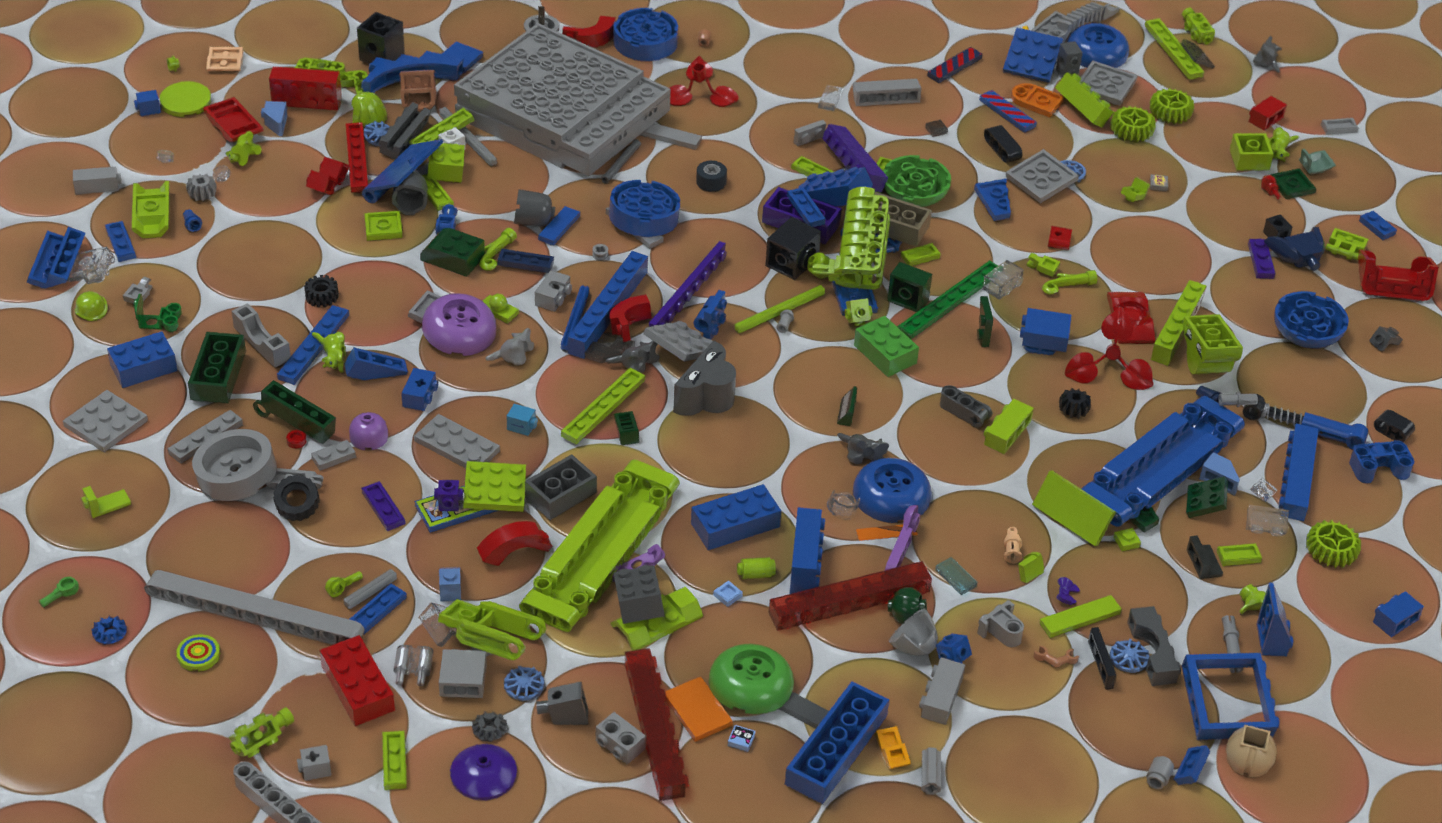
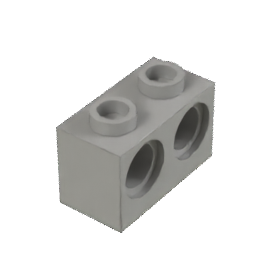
M615 712L596 726L597 743L601 747L608 749L617 759L622 760L627 765L646 749V735Z

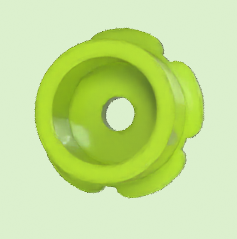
M174 56L167 58L169 71L176 72L177 68H180L178 58Z

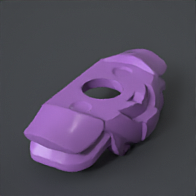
M655 544L648 549V552L622 565L620 564L619 567L616 565L615 570L617 568V571L633 569V565L637 562H642L641 566H655L665 558V552L658 544Z

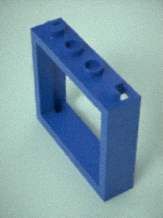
M1261 653L1185 655L1182 671L1197 740L1229 739L1236 730L1244 727V724L1271 731L1270 735L1273 738L1277 728H1279V718L1275 716V700L1270 695L1271 683L1266 677V662L1262 660ZM1253 668L1265 722L1209 723L1197 669Z

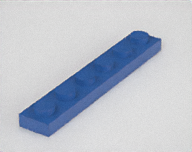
M332 305L277 373L278 380L295 385L323 349V345L312 336V333H319L323 338L328 334H335L349 317V310Z

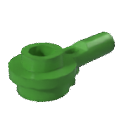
M72 577L62 578L52 593L39 600L40 605L44 608L61 596L69 597L75 595L79 590V583Z

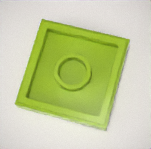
M400 211L364 213L367 241L403 238Z

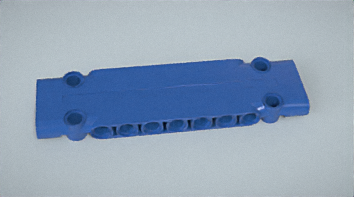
M1201 396L1195 402L1185 404L1182 413L1174 412L1113 458L1101 471L1094 474L1092 482L1087 483L1081 489L1116 511L1110 523L1119 527L1130 518H1137L1140 510L1144 507L1149 509L1201 468L1213 452L1218 454L1222 448L1228 445L1229 440L1245 427L1244 420L1226 407L1220 406L1219 403L1211 398Z

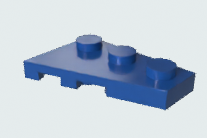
M1006 178L977 183L974 186L975 192L994 221L1008 219L1011 215Z

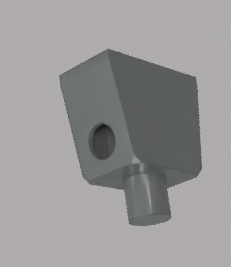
M582 682L550 688L548 690V700L537 701L536 703L537 713H550L552 723L555 725H588L589 707Z

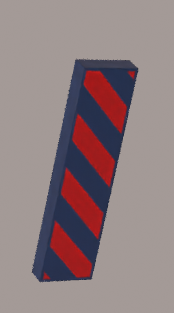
M969 47L929 70L927 76L941 83L982 59L983 54Z

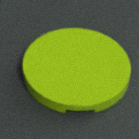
M191 81L178 82L166 87L161 92L160 104L163 110L172 116L185 117V115L194 113L198 115L204 112L203 107L211 104V93L203 84Z

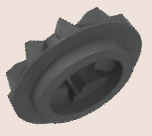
M484 711L483 715H477L476 719L472 721V731L481 740L495 741L506 733L507 720L503 718L502 714L498 715L495 711L492 713ZM486 723H488V724L493 723L494 727H492V726L486 727Z

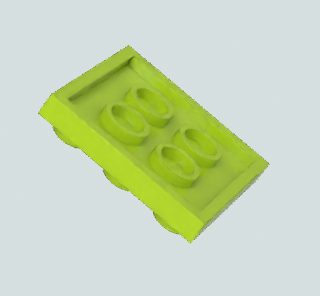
M467 461L463 508L524 512L526 465Z

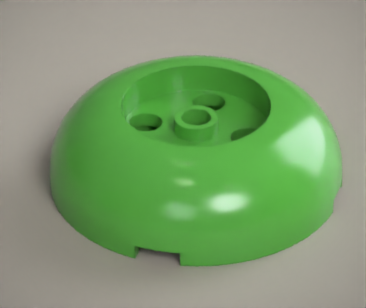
M919 155L895 158L886 164L883 171L888 177L884 189L890 197L921 207L931 206L941 201L948 193L951 185L950 172L943 164L932 158L929 160L921 159Z
M740 644L726 649L714 660L709 672V687L716 699L728 708L733 709V707L743 709L748 714H763L777 710L786 703L793 692L794 676L788 662L775 650L758 644Z

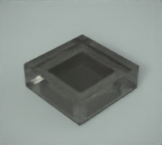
M941 120L925 124L926 130L932 137L948 134V128Z

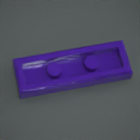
M380 481L361 488L362 494L387 531L405 525V518Z

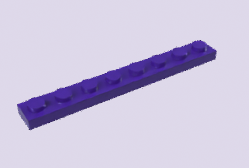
M719 241L649 322V327L673 321L674 316L681 312L684 304L690 301L695 291L697 292L701 284L708 280L712 271H715L718 264L725 260L727 251H725L726 243Z

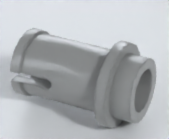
M784 310L780 314V320L776 328L781 333H786L790 323L794 320V313L791 310Z

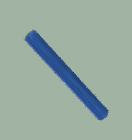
M582 285L578 291L561 341L560 348L562 350L568 351V336L581 319L590 288L588 286Z

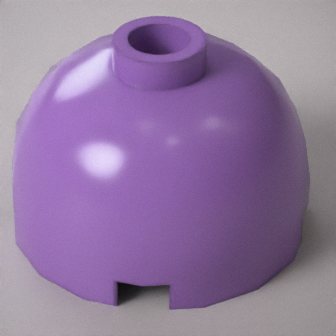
M366 412L357 415L349 427L350 442L354 447L365 450V447H371L372 450L382 447L388 440L386 421L376 413Z

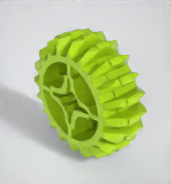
M1162 88L1161 91L1157 90L1156 93H1153L1149 103L1152 116H1156V119H1161L1162 122H1173L1174 124L1176 122L1182 123V121L1187 122V119H1190L1194 112V100L1187 93H1183L1182 90H1171L1170 88L1166 90Z
M1136 106L1117 109L1112 115L1110 122L1111 131L1114 132V135H1118V138H1124V141L1130 140L1131 142L1149 139L1156 128L1155 117L1152 116V113H1148V110H1142V107L1136 108Z
M1332 519L1329 523L1323 520L1322 523L1317 522L1316 525L1310 528L1306 537V548L1308 549V554L1313 555V559L1319 560V564L1326 563L1327 567L1333 565L1335 568L1339 565L1344 568L1345 565L1350 566L1358 558L1361 551V539H1359L1358 533H1354V528H1348L1347 524L1342 525L1340 521L1334 523Z

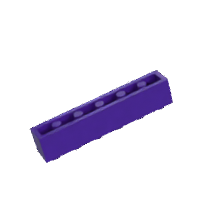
M828 124L822 139L848 170L853 167H865L873 183L871 188L875 189V192L882 193L888 180L886 174L846 127Z

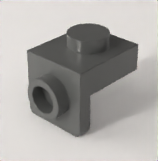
M1379 326L1369 341L1380 351H1384L1389 343L1399 345L1403 339L1393 327Z

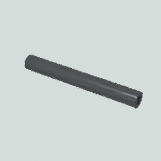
M635 139L602 176L601 180L603 183H609L641 146L639 140Z

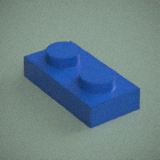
M1370 211L1360 216L1359 222L1380 239L1385 240L1396 235L1397 229L1375 211Z
M1206 745L1188 748L1174 777L1178 785L1192 784L1198 780L1211 752Z

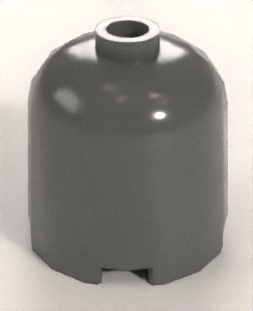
M412 172L399 186L394 187L392 203L399 209L400 213L415 215L416 212L425 209L428 191L425 178L416 172Z
M518 190L517 204L520 205V208L516 209L514 224L537 227L547 225L550 217L555 215V207L552 206L551 198L543 193Z

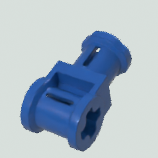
M448 204L442 208V214H439V218L436 220V235L444 228L456 230L455 216H457L458 210L453 205Z

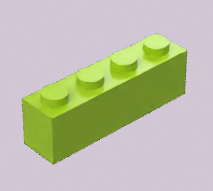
M1066 72L1055 88L1093 124L1102 128L1114 113L1109 108L1111 105L1107 101L1101 100V96L1097 92H1092L1090 85L1085 82L1082 83V78L1076 73L1072 75Z

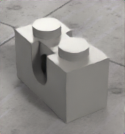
M550 270L535 291V306L555 312L563 304L564 297L571 293L572 284H570V276Z

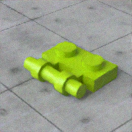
M1335 228L1325 250L1331 251V254L1346 256V259L1358 260L1359 249L1365 250L1369 239Z

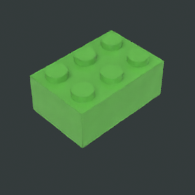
M886 316L855 329L854 346L887 377L917 364L919 346Z

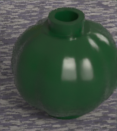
M911 587L899 589L893 599L888 600V612H892L894 619L900 624H904L917 611L921 609L927 610V600L922 599V594Z

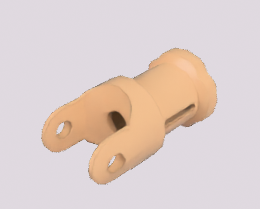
M1016 527L1008 528L1004 539V547L1006 548L1004 559L1011 564L1022 560V553L1020 552L1022 540L1017 534Z

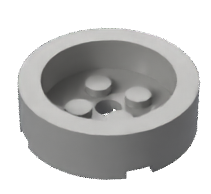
M234 429L219 433L206 440L196 450L192 460V467L199 488L203 493L209 494L215 500L235 501L250 497L258 493V489L264 484L268 485L276 474L277 463L271 443L265 435L250 429Z

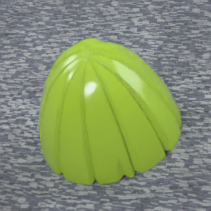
M361 92L353 97L351 102L354 109L352 123L363 122V129L374 121L379 123L383 121L385 123L387 120L386 108L376 94Z

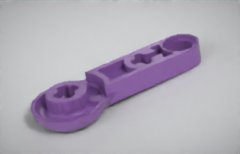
M918 505L908 507L904 514V525L887 561L885 575L895 578L912 541V532L917 530L921 514L918 513Z

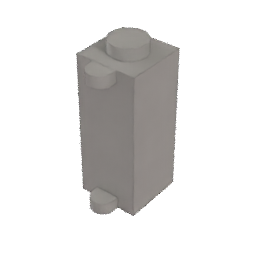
M116 166L73 170L75 195L119 191L118 184H122L121 174L117 173Z

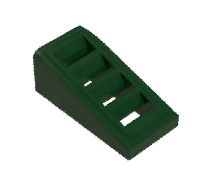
M633 411L615 413L614 419L620 444L639 443V430Z

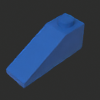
M353 347L344 363L347 376L354 379L370 380L407 375L408 373L404 359Z

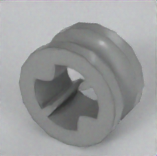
M596 244L593 247L592 256L594 259L605 260L608 257V247L606 245Z

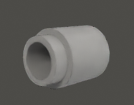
M1158 756L1153 759L1146 775L1147 784L1150 787L1162 789L1167 785L1174 769V764L1169 758Z

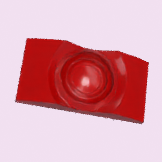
M235 97L203 107L211 124L217 127L229 142L237 141L238 137L247 131H251L253 135L264 131L263 127Z
M1107 292L1111 313L1118 307L1123 308L1129 315L1133 325V333L1130 339L1127 341L1118 340V344H1155L1154 324L1149 314L1146 295L1143 292Z

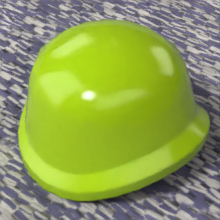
M88 291L77 297L75 308L77 316L88 321H96L106 315L108 305L103 296L96 292Z

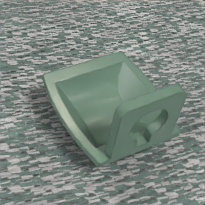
M1306 149L1301 150L1299 161L1310 175L1323 173L1336 166L1325 150L1310 154Z

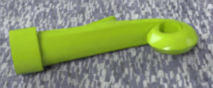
M506 228L498 239L485 246L486 252L479 264L483 270L490 271L496 268L497 261L492 258L517 238V234L513 229Z
M1095 270L1086 271V273L1081 274L1058 273V278L1044 283L1042 290L1048 295H1053L1058 292V287L1097 284V273Z

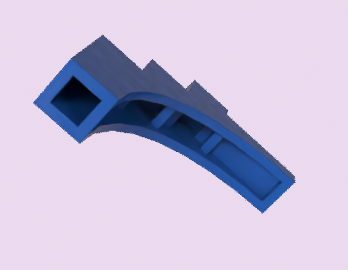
M426 51L420 58L401 54L395 61L377 57L370 63V73L363 79L361 87L363 92L375 93L384 86L401 81V71L434 70L435 78L458 80L463 74V59Z

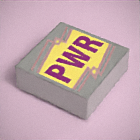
M1151 174L1150 190L1167 191L1168 176Z

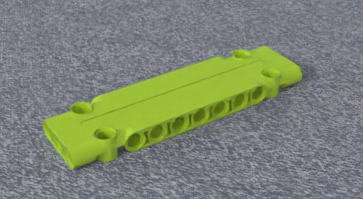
M631 460L622 472L615 475L612 487L606 486L543 566L540 576H537L533 581L532 590L527 593L519 604L521 612L539 617L545 624L559 630L570 632L578 620L587 615L590 604L592 602L596 603L612 583L614 572H618V568L615 570L616 565L619 567L620 564L622 565L629 560L656 524L661 512L667 507V501L679 487V479L671 473L641 461Z

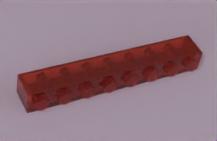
M923 561L770 599L769 615L777 631L790 629L795 626L887 604L888 600H892L895 593L901 588L911 587L924 595L930 592L932 577Z
M650 648L626 651L624 666L640 729L646 735V752L659 801L683 798L685 797L686 788H689V780L687 774L683 775L684 761L682 757L678 756L680 752L678 739L674 740L673 737L675 735V728L673 722H669L670 709L664 703L666 702L665 690L660 688L662 681L660 672L656 673V657L652 656Z

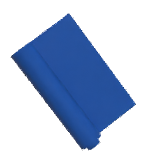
M443 139L410 145L363 189L362 195L364 199L369 203H375L390 188L399 186L444 142Z

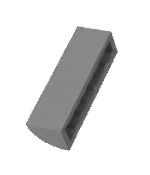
M917 79L853 82V97L856 106L920 103L921 86Z

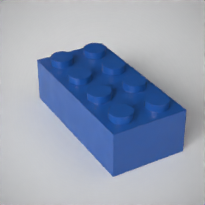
M853 167L849 170L840 169L831 173L827 171L818 175L815 173L811 174L798 188L804 187L812 199L833 206H843L847 204L848 193L851 189L856 187L871 188L873 183L865 167Z
M764 484L691 508V525L707 550L779 528L781 523V509Z
M798 507L789 595L814 597L815 589H819L820 577H816V575H820L821 562L817 560H822L823 548L819 547V545H823L824 532H820V530H824L825 518H821V509Z

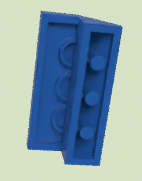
M71 227L67 228L64 236L47 231L28 276L27 283L44 289L66 283L86 233Z

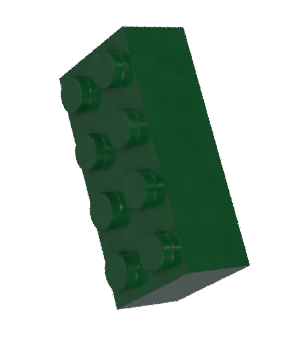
M206 332L188 381L190 400L229 404L246 354L244 335Z

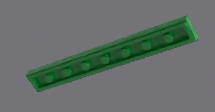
M989 260L897 327L910 339H913L1003 273V268Z

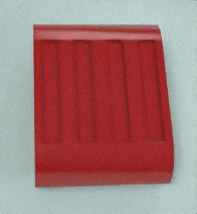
M1051 226L1048 247L1069 250L1072 229Z

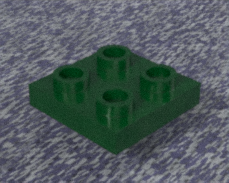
M1226 477L1188 485L1186 514L1189 518L1227 509L1228 481Z

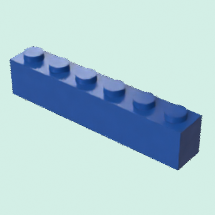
M1295 424L1294 431L1290 430L1288 442H1291V444L1288 443L1286 455H1289V457L1286 456L1284 468H1287V470L1284 469L1282 481H1285V483H1282L1280 494L1283 497L1280 496L1278 508H1281V517L1299 521L1305 520L1309 505L1319 428Z

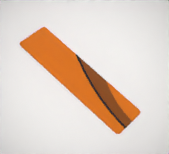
M904 524L856 529L859 541L899 537ZM917 530L912 532V536L918 535Z

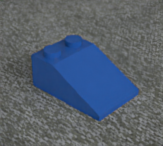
M1269 582L1256 623L1261 653L1268 656H1287L1289 648L1293 647V636L1289 634L1290 620L1286 618L1285 609L1274 584Z

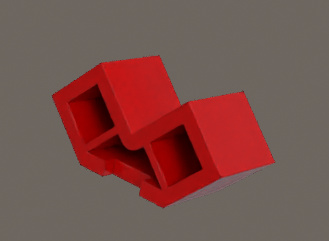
M324 156L320 163V171L311 170L307 176L306 187L332 195L337 184L341 185L345 181L350 165Z

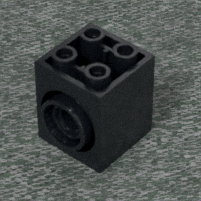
M374 12L357 27L360 61L370 64L377 57L395 61L401 54H405L403 21Z
M793 217L789 218L767 238L765 266L796 280L808 269L809 257L819 252L821 231Z

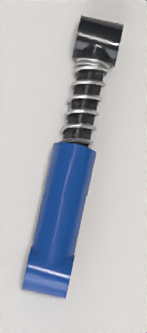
M1257 394L1258 402L1256 405H1244L1243 415L1249 420H1258L1261 416H1267V419L1272 417L1274 421L1278 419L1280 422L1292 423L1293 426L1300 424L1319 428L1318 436L1346 443L1352 450L1357 444H1365L1368 436V429L1362 424L1349 425L1307 412L1302 416V413L1296 414L1295 411L1292 413L1289 412V409L1285 411L1282 407L1280 409L1276 408V406L1271 407L1259 394Z

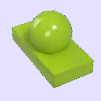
M502 294L489 295L483 300L493 312L494 317L507 324L519 314V309L507 304V299Z

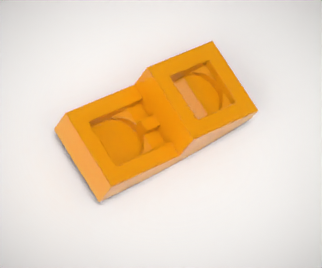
M897 726L876 730V739L888 768L894 769L910 765L909 755L905 743L902 744Z

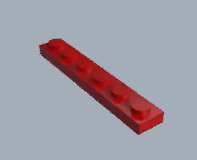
M363 122L346 123L351 193H360L368 186Z

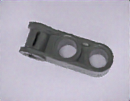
M947 385L942 388L940 407L949 411L976 428L981 427L986 419L992 417V409L987 404L976 400L955 386Z

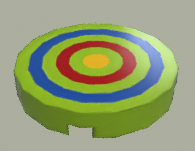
M192 635L185 638L179 644L176 650L177 661L181 667L188 671H192V669L198 670V672L205 671L218 662L220 655L219 644L216 639L209 635Z

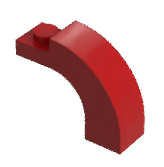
M600 15L597 24L589 28L563 26L562 34L592 48L600 47L614 37L616 17Z
M646 294L623 300L612 308L610 312L612 335H621L623 342L631 341L629 325L652 318L650 301Z
M519 521L504 525L491 532L477 546V550L483 562L499 566L510 553L517 549L531 547L548 552L553 546L548 534L539 530L535 522Z

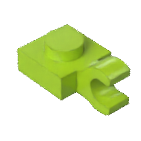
M1031 253L1028 257L1030 260L1026 264L1029 268L1037 267V271L1053 277L1060 266V261L1046 255L1041 258Z

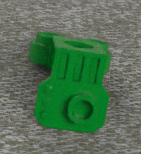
M138 294V298L134 300V310L139 329H162V326H164V329L168 332L177 330L179 326L178 319L182 314L180 304L170 303L166 307H161L159 315H144L142 294ZM150 319L157 320V323L154 325H148L146 322Z

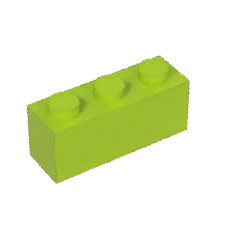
M1013 399L1009 405L1006 404L1002 413L995 417L993 424L985 429L984 445L1005 454L1030 424L1034 408L1016 399Z

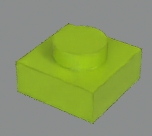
M1133 528L1114 532L1113 538L1121 551L1140 547L1141 541Z

